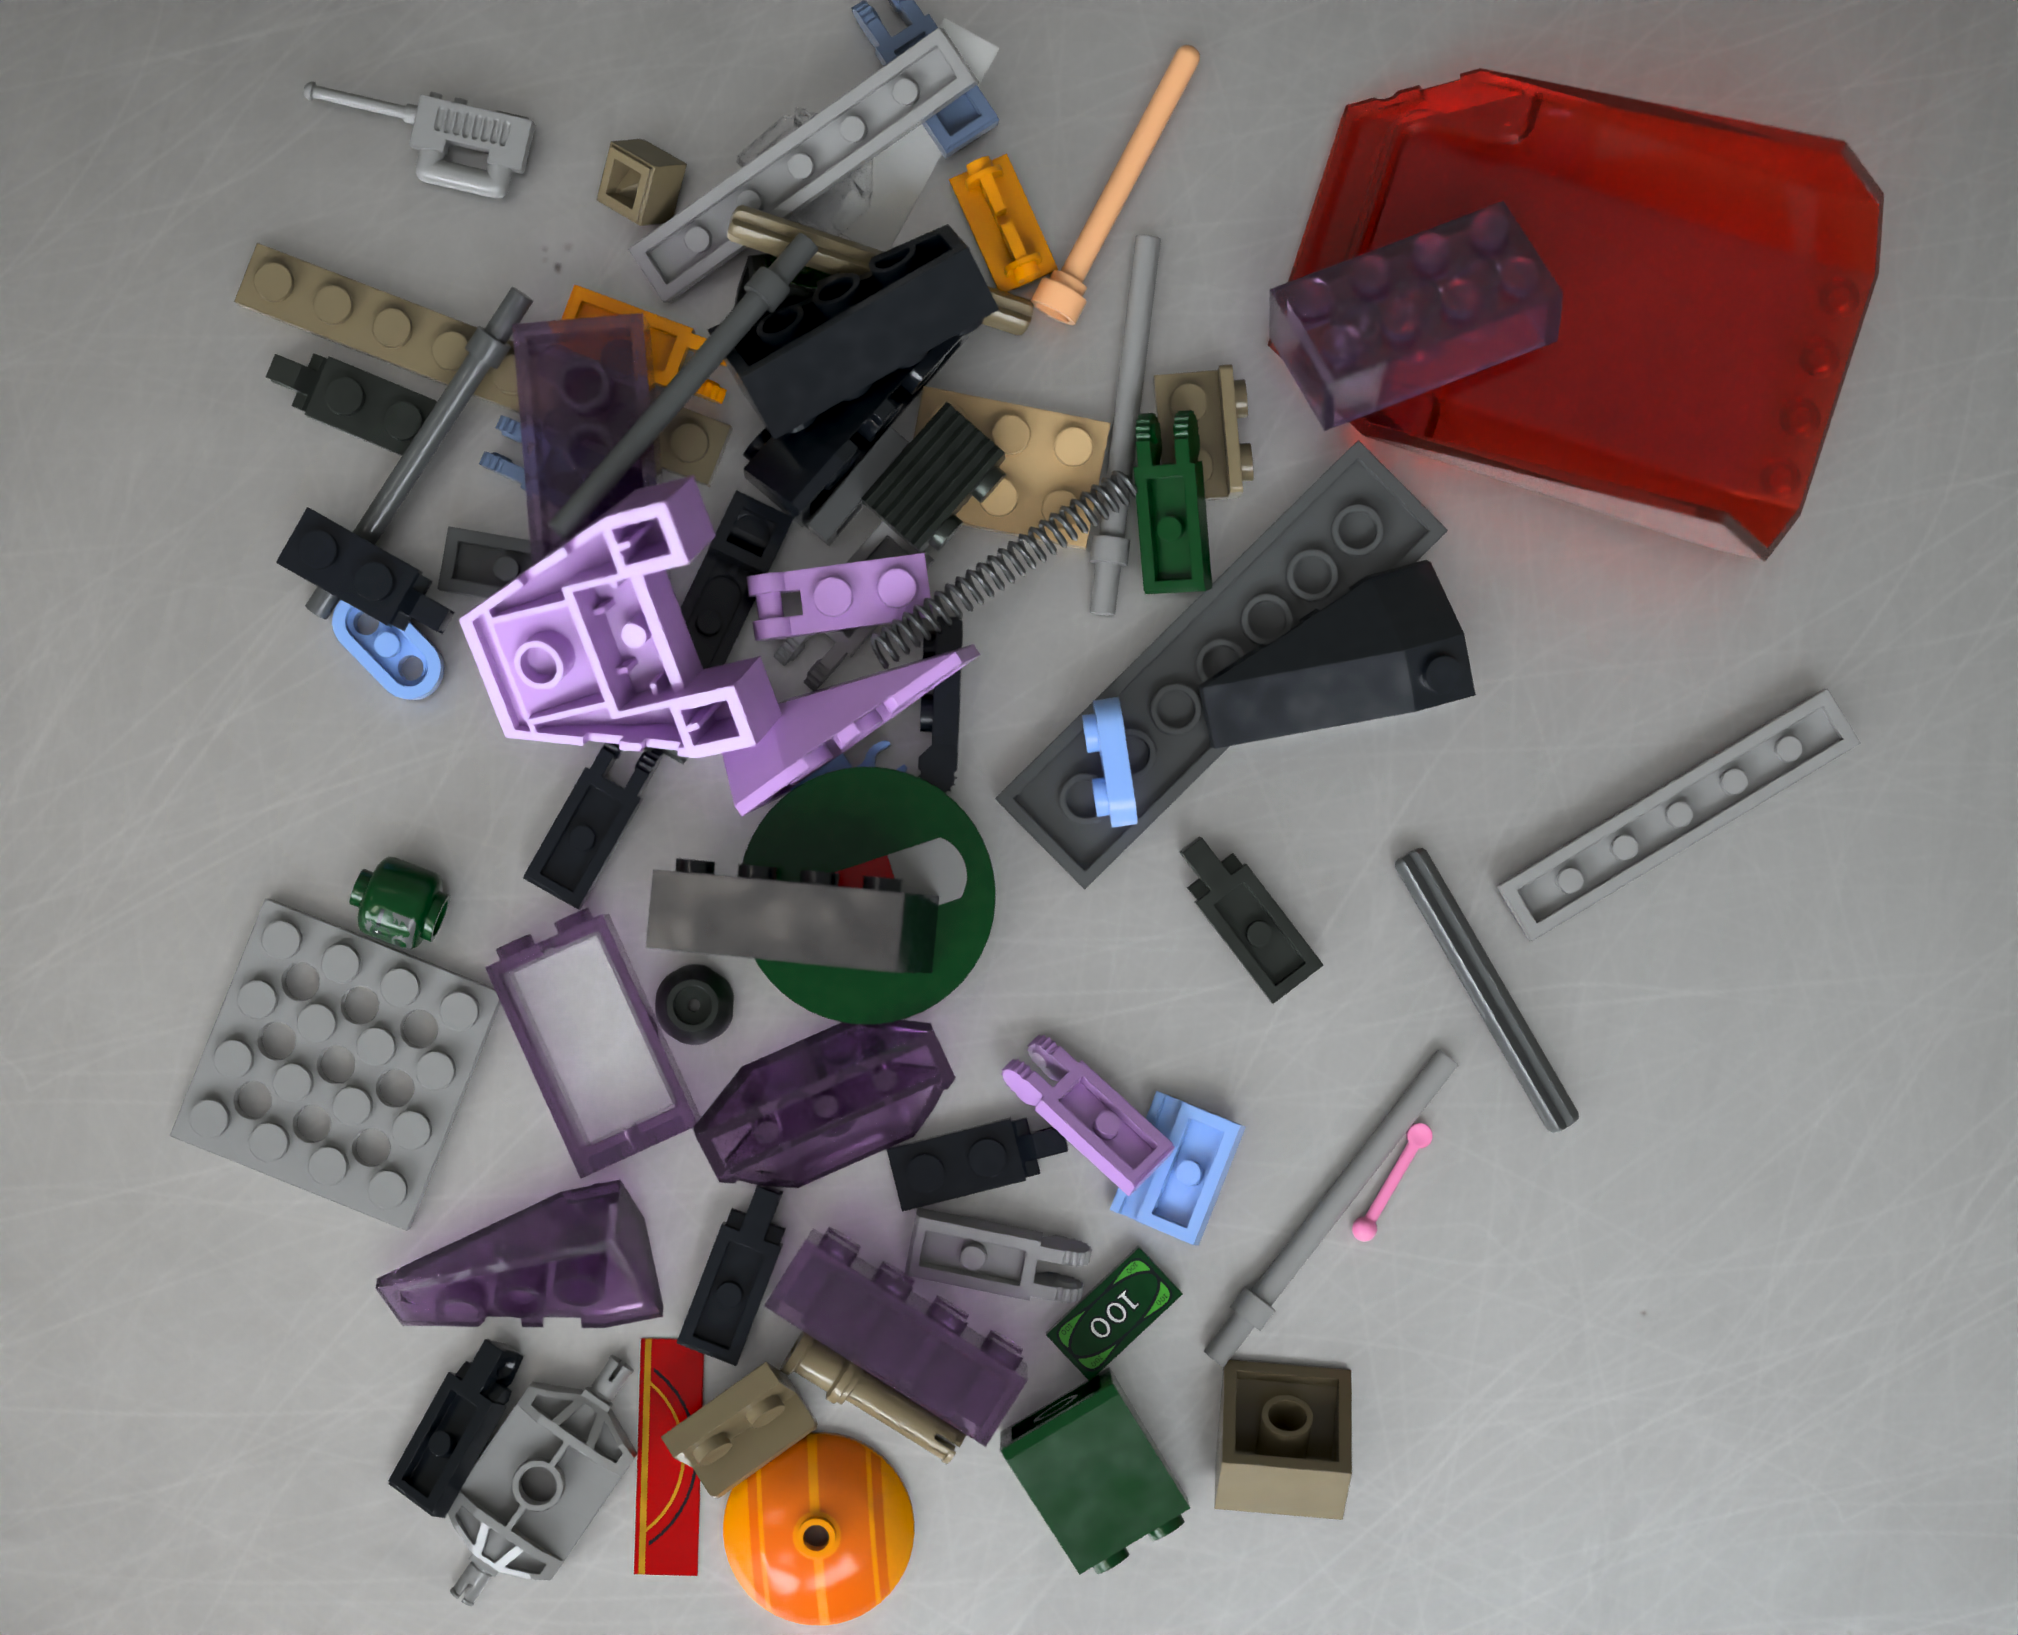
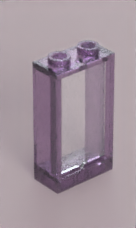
M589 907L555 922L554 925L558 934L535 944L531 934L497 948L496 952L500 961L485 967L580 1179L698 1126L703 1122L610 915L601 914L593 918ZM673 1104H674V1106H675V1107H673V1108H671V1109H668V1110H666V1111H664V1112H662V1113H660V1114H657V1115H655V1116H653V1117H651V1118H649V1119H646V1120H644V1121H642V1122L636 1124V1121H638V1120H640V1119H643V1118H645V1117H647V1116H649V1115H651V1114H654V1113H656V1112H658V1111H660V1110H662V1109H665V1108H667V1107H669V1106H671V1105H673ZM621 1128L624 1129L614 1135H611L603 1140L591 1144V1142L594 1140H597Z

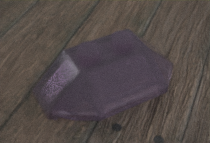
M898 1020L882 1024H851L841 1022L742 1066L693 1127V1130L720 1183L735 1184L739 1180L761 1186L799 1188L914 1137L935 1108L943 1090H948L956 1077L931 1023Z

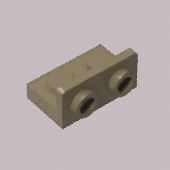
M1232 364L1219 365L1218 370L1154 375L1156 417H1158V422L1160 423L1162 439L1160 463L1176 462L1173 432L1174 417H1176L1178 411L1192 410L1198 420V434L1200 436L1198 461H1202L1205 501L1240 498L1243 493V482L1253 481L1254 479L1251 444H1239L1237 418H1248L1245 379L1234 380Z
M765 1362L665 1433L661 1438L673 1458L694 1469L709 1495L714 1498H720L814 1431L818 1424L789 1377L770 1363Z

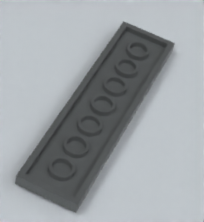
M1358 440L1212 584V589L1205 591L1095 699L1119 697L1138 824L1112 828L1109 815L1097 817L1092 779L1103 777L1100 752L1087 753L1082 715L1094 713L1093 702L995 800L1085 890L1230 747L1217 749L1211 747L1199 690L1200 684L1261 644L1269 645L1301 624L1299 619L1316 608L1321 611L1350 592L1348 587L1365 576L1417 562L1448 530Z

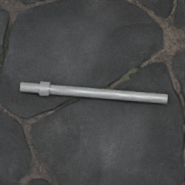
M1136 235L1106 475V478L1110 479L1113 470L1128 475L1132 480L1137 439L1135 426L1138 419L1137 416L1140 414L1161 238L1156 236ZM1116 476L1119 486L1129 497L1130 492L1125 482ZM1106 483L1108 492L1116 500L1120 509L1119 513L1113 512L1105 498L1103 499V505L1109 513V520L1101 517L1099 535L1092 537L1090 562L1096 563L1090 613L1115 616L1121 567L1128 565L1130 540L1124 538L1128 506L1120 501L1114 488Z
M1438 1049L1252 1290L1245 1287L1230 1306L1235 1312L1204 1350L1210 1358L1224 1367L1252 1330L1256 1328L1260 1331L1276 1311L1271 1307L1458 1067L1454 1060Z

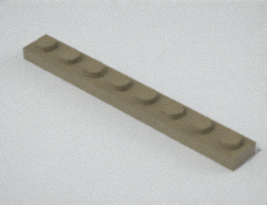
M259 243L256 244L234 300L241 307L448 386L469 354L465 346L477 329V327ZM511 340L507 341L511 349L498 369L490 367L472 395L611 450L657 398ZM683 407L638 460L684 478L694 476L697 483L710 487L733 428L731 425Z

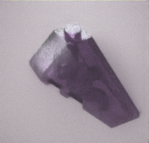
M621 1180L596 1183L591 1186L559 1192L378 1277L375 1288L402 1326L478 1327L485 1321L486 1317L521 1318L522 1327L543 1328L544 1317L581 1318V1328H607L663 1317L664 1307L645 1218Z

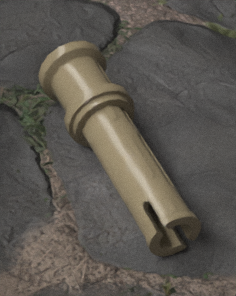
M808 1322L786 1356L780 1368L781 1372L786 1375H790L793 1372L799 1374L826 1391V1400L833 1404L837 1402L842 1405L847 1400L937 1456L943 1463L948 1464L956 1454V1451H954L955 1446L936 1434L941 1435L960 1447L968 1432L966 1427L956 1424L866 1368L868 1361L864 1359L862 1353L857 1350L852 1353L844 1351L818 1334V1326Z

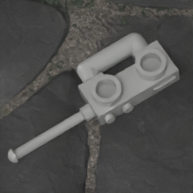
M309 82L304 87V95L308 100L312 101L313 98L403 118L404 122L414 124L409 145L413 149L420 150L416 164V174L423 182L491 198H502L509 190L513 172L525 173L535 130V123L533 120H529L528 117L468 106L467 100L455 97L454 102L442 100L443 95L436 92H430L429 96L420 95L418 105L407 103L406 106L317 86L316 82ZM453 146L489 153L487 170L444 161V158L448 155L449 148Z

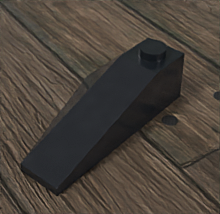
M969 333L951 337L929 350L925 358L919 363L908 368H898L874 382L871 388L862 396L850 401H841L817 415L811 425L799 432L786 433L774 440L767 428H764L743 453V456L750 461L743 469L744 477L781 510L794 517L793 520L803 527L885 431L893 425L921 393L923 386L928 385L969 337Z
M1423 560L1365 576L1348 587L1350 592L1321 611L1316 608L1299 619L1301 624L1269 645L1261 644L1200 684L1199 690L1211 747L1217 749L1407 714L1475 696L1465 635L1432 563L1428 560Z

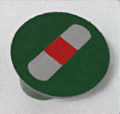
M853 767L828 772L810 779L784 796L767 813L754 832L744 854L742 862L744 865L777 868L776 881L799 883L801 870L840 873L839 887L862 889L863 876L903 879L902 893L939 896L932 973H897L755 959L769 981L781 993L804 1009L824 1018L851 1024H882L919 1014L939 1003L965 980L979 960L988 941L994 919L996 887L993 867L985 843L974 823L952 798L929 782L909 773L881 767Z

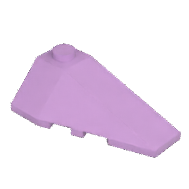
M972 644L779 702L778 705L782 716L757 745L722 753L736 809L741 816H744L785 796L791 791L792 787L842 753H845L981 654Z

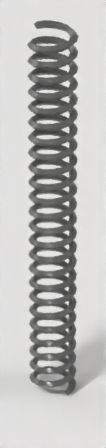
M1113 470L1111 479L1102 478L1101 486L1093 484L1090 493L1082 491L1080 500L1072 498L1070 500V507L1061 506L1059 514L1050 513L1049 521L1040 520L1039 528L1030 527L1028 535L1019 534L1018 543L1009 541L1007 549L998 548L997 557L988 555L986 564L981 562L976 564V571L967 569L965 578L956 577L955 585L946 583L944 592L936 590L934 600L925 598L923 607L919 605L913 606V614L904 612L902 621L893 619L892 629L883 626L881 635L872 633L871 645L882 667L888 669L889 663L880 651L877 641L889 652L894 661L899 662L900 659L887 633L899 644L905 654L910 655V649L904 642L898 626L909 636L914 646L920 648L921 642L914 634L908 619L919 628L926 640L931 641V634L924 626L919 612L928 619L937 633H941L942 628L933 616L929 604L941 615L946 625L952 626L953 621L943 608L940 597L951 607L956 617L962 619L963 613L956 605L950 590L961 599L968 611L973 612L974 607L966 597L961 583L970 590L978 604L983 605L984 599L976 589L971 575L982 585L987 595L994 598L995 592L986 581L982 569L992 577L999 590L1004 591L1005 584L997 575L992 561L1001 568L1008 581L1015 584L1016 578L1006 566L1002 554L1013 563L1021 576H1025L1026 570L1016 558L1013 547L1022 554L1031 569H1036V562L1026 550L1023 540L1031 545L1042 562H1046L1047 556L1037 544L1034 533L1043 540L1052 555H1057V548L1047 536L1044 525L1053 532L1061 547L1067 548L1068 542L1058 530L1054 518L1063 525L1069 537L1077 541L1078 535L1068 522L1065 511L1073 517L1081 532L1088 534L1089 529L1078 515L1075 504L1084 511L1089 522L1093 526L1098 527L1099 521L1088 507L1085 497L1094 503L1103 519L1109 520V513L1099 501L1096 490L1104 496L1112 511L1119 513L1120 507L1108 492L1106 483L1114 488L1118 498L1126 506H1129L1130 499L1119 486L1116 476L1125 482L1126 487L1134 498H1136L1137 493L1136 485L1128 475Z

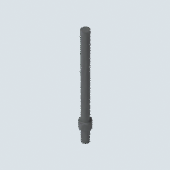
M798 233L769 268L761 266L744 286L746 295L549 521L548 526L558 536L566 541L572 537L766 310L774 312L791 293L788 285L818 251V247L809 237Z
M511 287L485 328L478 326L465 346L469 354L353 533L374 545L377 543L490 367L498 369L511 349L507 341L533 303L529 296ZM317 586L305 607L318 617L327 619L340 599Z

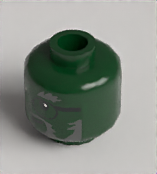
M387 857L377 865L374 872L363 869L360 872L353 887L349 903L359 908L357 916L358 927L363 933L404 949H413L421 944L424 939L433 942L445 918L450 895L443 892V882L437 873L396 857Z

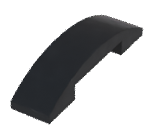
M737 490L715 533L716 537L712 540L680 608L703 669L726 663L756 597H749L746 577L769 572L794 517Z

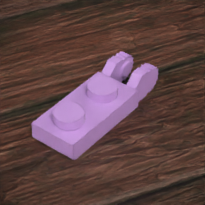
M1038 1035L1027 1045L1029 1047L1027 1049L1029 1051L1028 1055L1050 1079L1059 1082L1052 1087L1036 1071H1032L1030 1066H1027L1024 1061L1021 1062L1019 1059H1013L1002 1069L1001 1075L1006 1082V1086H1009L1011 1091H1014L1016 1096L1025 1104L1036 1106L1035 1111L1126 1195L1130 1196L1171 1155L1175 1149L1173 1143L1082 1060L1078 1063L1061 1046H1057L1050 1037Z

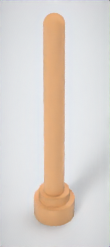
M1184 45L1176 51L1061 271L1053 270L1049 279H1041L1030 301L1034 307L1044 314L1068 325L1076 324L1087 303L1085 298H1083L1087 289L1083 281L1199 64L1200 54L1195 47Z

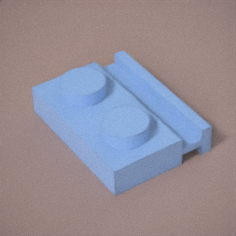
M1156 1091L1146 1119L1173 1143L1175 1149L1130 1196L1126 1195L1118 1187L1110 1210L1182 1241L1199 1246L1246 1126L1181 1101L1163 1092Z

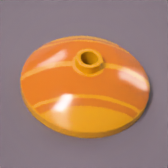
M811 1432L735 1486L729 1495L723 1521V1538L728 1562L746 1593L756 1603L774 1615L788 1621L806 1625H832L846 1622L865 1614L881 1603L899 1583L906 1570L915 1534L914 1513L910 1496L894 1467L880 1453L867 1444L849 1436L830 1432ZM813 1525L824 1527L829 1534L828 1542L819 1547L810 1545L805 1538L807 1528Z

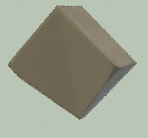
M643 139L611 141L596 200L639 226L663 224L674 216L687 163Z

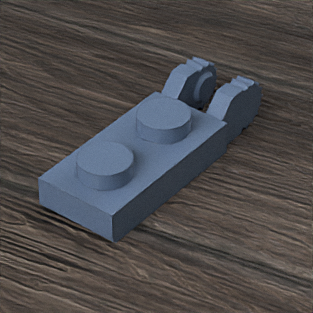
M863 0L851 8L857 23L864 31L870 43L876 48L875 55L883 67L938 28L930 14L925 16L914 0H888L894 11L899 14L903 22L908 26L893 37H891L882 24L876 10L867 1ZM976 85L922 123V125L944 158L947 159L998 126L999 118Z

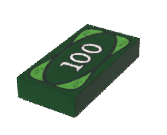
M1138 1245L1091 1289L1080 1302L1046 1332V1336L1090 1382L1183 1293Z

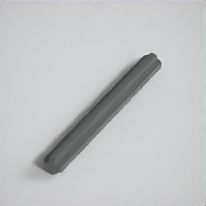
M1417 848L1400 857L1395 862L1397 872L1546 1129L1556 1133L1571 1126L1579 1119L1577 1109L1427 850Z

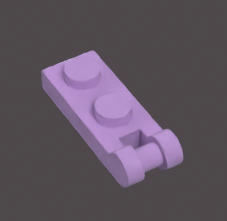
M925 553L787 572L764 573L746 577L749 597H756L759 620L752 622L755 641H769L892 624L893 619L902 621L904 612L913 614L914 605L923 607L924 599H931ZM800 591L803 615L784 617L781 594ZM919 612L921 620L927 619L921 612Z

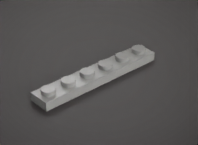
M939 27L628 250L661 300L670 303L747 248L746 246L731 242L727 238L729 221L737 206L745 205L784 219L790 218L978 85L979 81L946 31Z
M1828 689L1821 690L1496 887L1528 940L1533 941L1861 744L1830 691Z

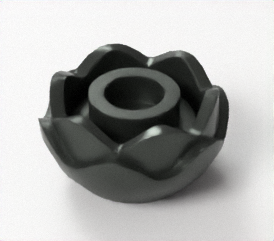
M698 964L687 965L667 975L658 987L655 999L656 1017L662 1029L672 1038L688 1045H701L723 1034L731 1024L734 993L729 982L709 967ZM691 999H697L700 1002V1008L697 1011L689 1009L688 1003Z

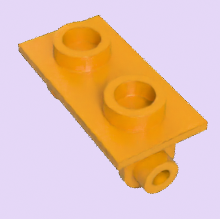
M1007 154L993 160L989 156L976 159L966 166L968 171L949 179L997 289L1010 292L1052 273L1053 270H1058Z

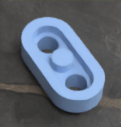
M343 600L339 601L332 617V626L336 638L389 693L406 700H419L435 692L444 676L442 655L435 645L411 621L405 632L395 626L391 628L379 621V626L374 633L363 635L358 628V620L364 612ZM410 657H418L423 663V672L418 679L407 680L402 673L403 663Z
M1119 697L1093 700L1094 713L1082 715L1087 753L1100 752L1103 777L1092 779L1097 817L1109 815L1112 828L1138 824Z

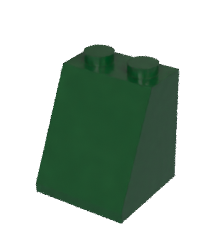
M1110 1367L1097 1374L1090 1382L1088 1380L1000 1432V1451L1079 1575L1092 1567L1097 1574L1110 1570L1130 1555L1126 1549L1127 1546L1147 1534L1152 1541H1156L1172 1533L1185 1522L1181 1514L1191 1509L1187 1496Z

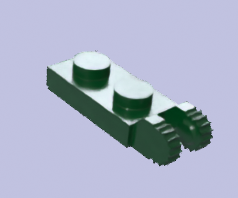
M1192 410L1178 411L1176 413L1173 424L1176 462L1160 463L1162 439L1158 417L1154 413L1139 414L1135 426L1138 466L1133 468L1135 485L1137 487L1136 505L1145 594L1212 589L1203 464L1202 461H1198L1200 436L1198 434L1199 427L1196 415Z

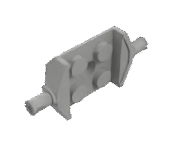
M611 1355L609 1361L592 1384V1387H586L585 1390L532 1382L472 1468L448 1512L453 1527L472 1553L469 1557V1560H471L470 1564L455 1586L450 1589V1593L456 1599L462 1595L468 1584H471L472 1587L461 1602L468 1606H473L492 1575L495 1577L498 1572L531 1580H552L637 1455L635 1448L611 1409L613 1406L611 1400L614 1399L629 1375L634 1371L627 1363L622 1366L616 1377L612 1378V1374L622 1360ZM533 1467H543L554 1475L557 1484L556 1492L551 1499L535 1501L525 1494L522 1488V1476L526 1470Z

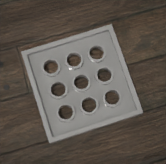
M265 899L170 1136L407 1231L411 1229L505 992L275 900ZM301 962L311 965L317 971L320 980L317 992L307 1000L294 997L286 985V977L289 970ZM358 986L371 989L378 998V1012L368 1023L355 1022L348 1016L345 1009V1000L348 993ZM415 1010L429 1012L433 1015L438 1025V1033L435 1040L426 1047L413 1045L408 1041L404 1033L405 1020ZM274 1022L287 1024L295 1034L296 1043L294 1050L284 1059L270 1056L263 1046L262 1038L264 1031ZM334 1045L348 1049L354 1057V1072L345 1082L330 1080L325 1076L321 1067L323 1054ZM392 1069L406 1072L414 1084L413 1096L403 1106H395L388 1103L380 1091V1083L383 1076ZM250 1081L264 1084L271 1093V1107L261 1118L248 1116L239 1105V1093L242 1087ZM308 1105L320 1106L330 1116V1131L321 1141L306 1139L298 1129V1116ZM366 1129L380 1130L387 1136L390 1142V1153L387 1159L380 1165H371L364 1162L357 1153V1139Z

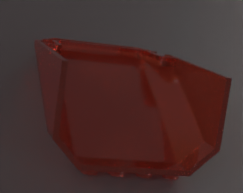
M1479 68L1460 73V79L1425 89L1417 85L1399 90L1393 96L1386 99L1374 97L1345 106L1268 346L1365 437L1704 547L1766 562L1801 516L1876 285L1880 267L1884 193L1847 142L1843 140Z

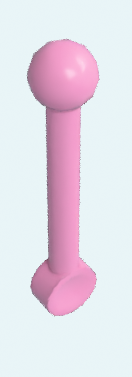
M1414 1123L1406 1132L1408 1143L1366 1215L1357 1218L1353 1223L1352 1233L1358 1240L1363 1242L1370 1241L1376 1236V1221L1418 1149L1427 1147L1432 1141V1131L1427 1125Z

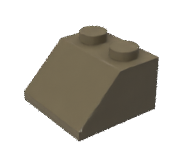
M1229 1360L1223 1367L1216 1448L1214 1509L1343 1520L1352 1476L1351 1370Z

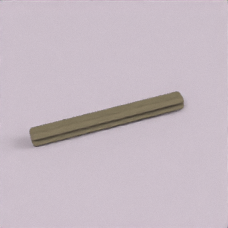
M745 205L736 207L732 213L727 230V238L731 242L777 257L798 233H802L809 237L818 247L816 254L805 266L832 275L837 272L840 274L855 273L858 276L870 271L868 264L871 257L884 252ZM988 286L999 310L984 318L982 324L1017 336L1022 335L1030 325L1033 315V303L1029 299Z

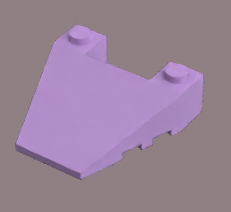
M694 476L633 491L574 534L568 541L563 542L459 619L506 738L581 746L587 741L619 744L620 750L641 752L645 747L677 750L678 756L701 758L757 745L782 716L761 656L711 668H702L667 575L666 569L689 564L716 537Z

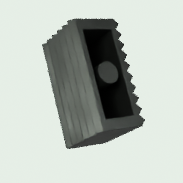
M946 402L861 497V500L866 507L918 553H922L929 544L939 551L962 526L963 521L956 514L973 496L982 503L1004 479L1006 473L999 466L1005 460V453L951 404Z

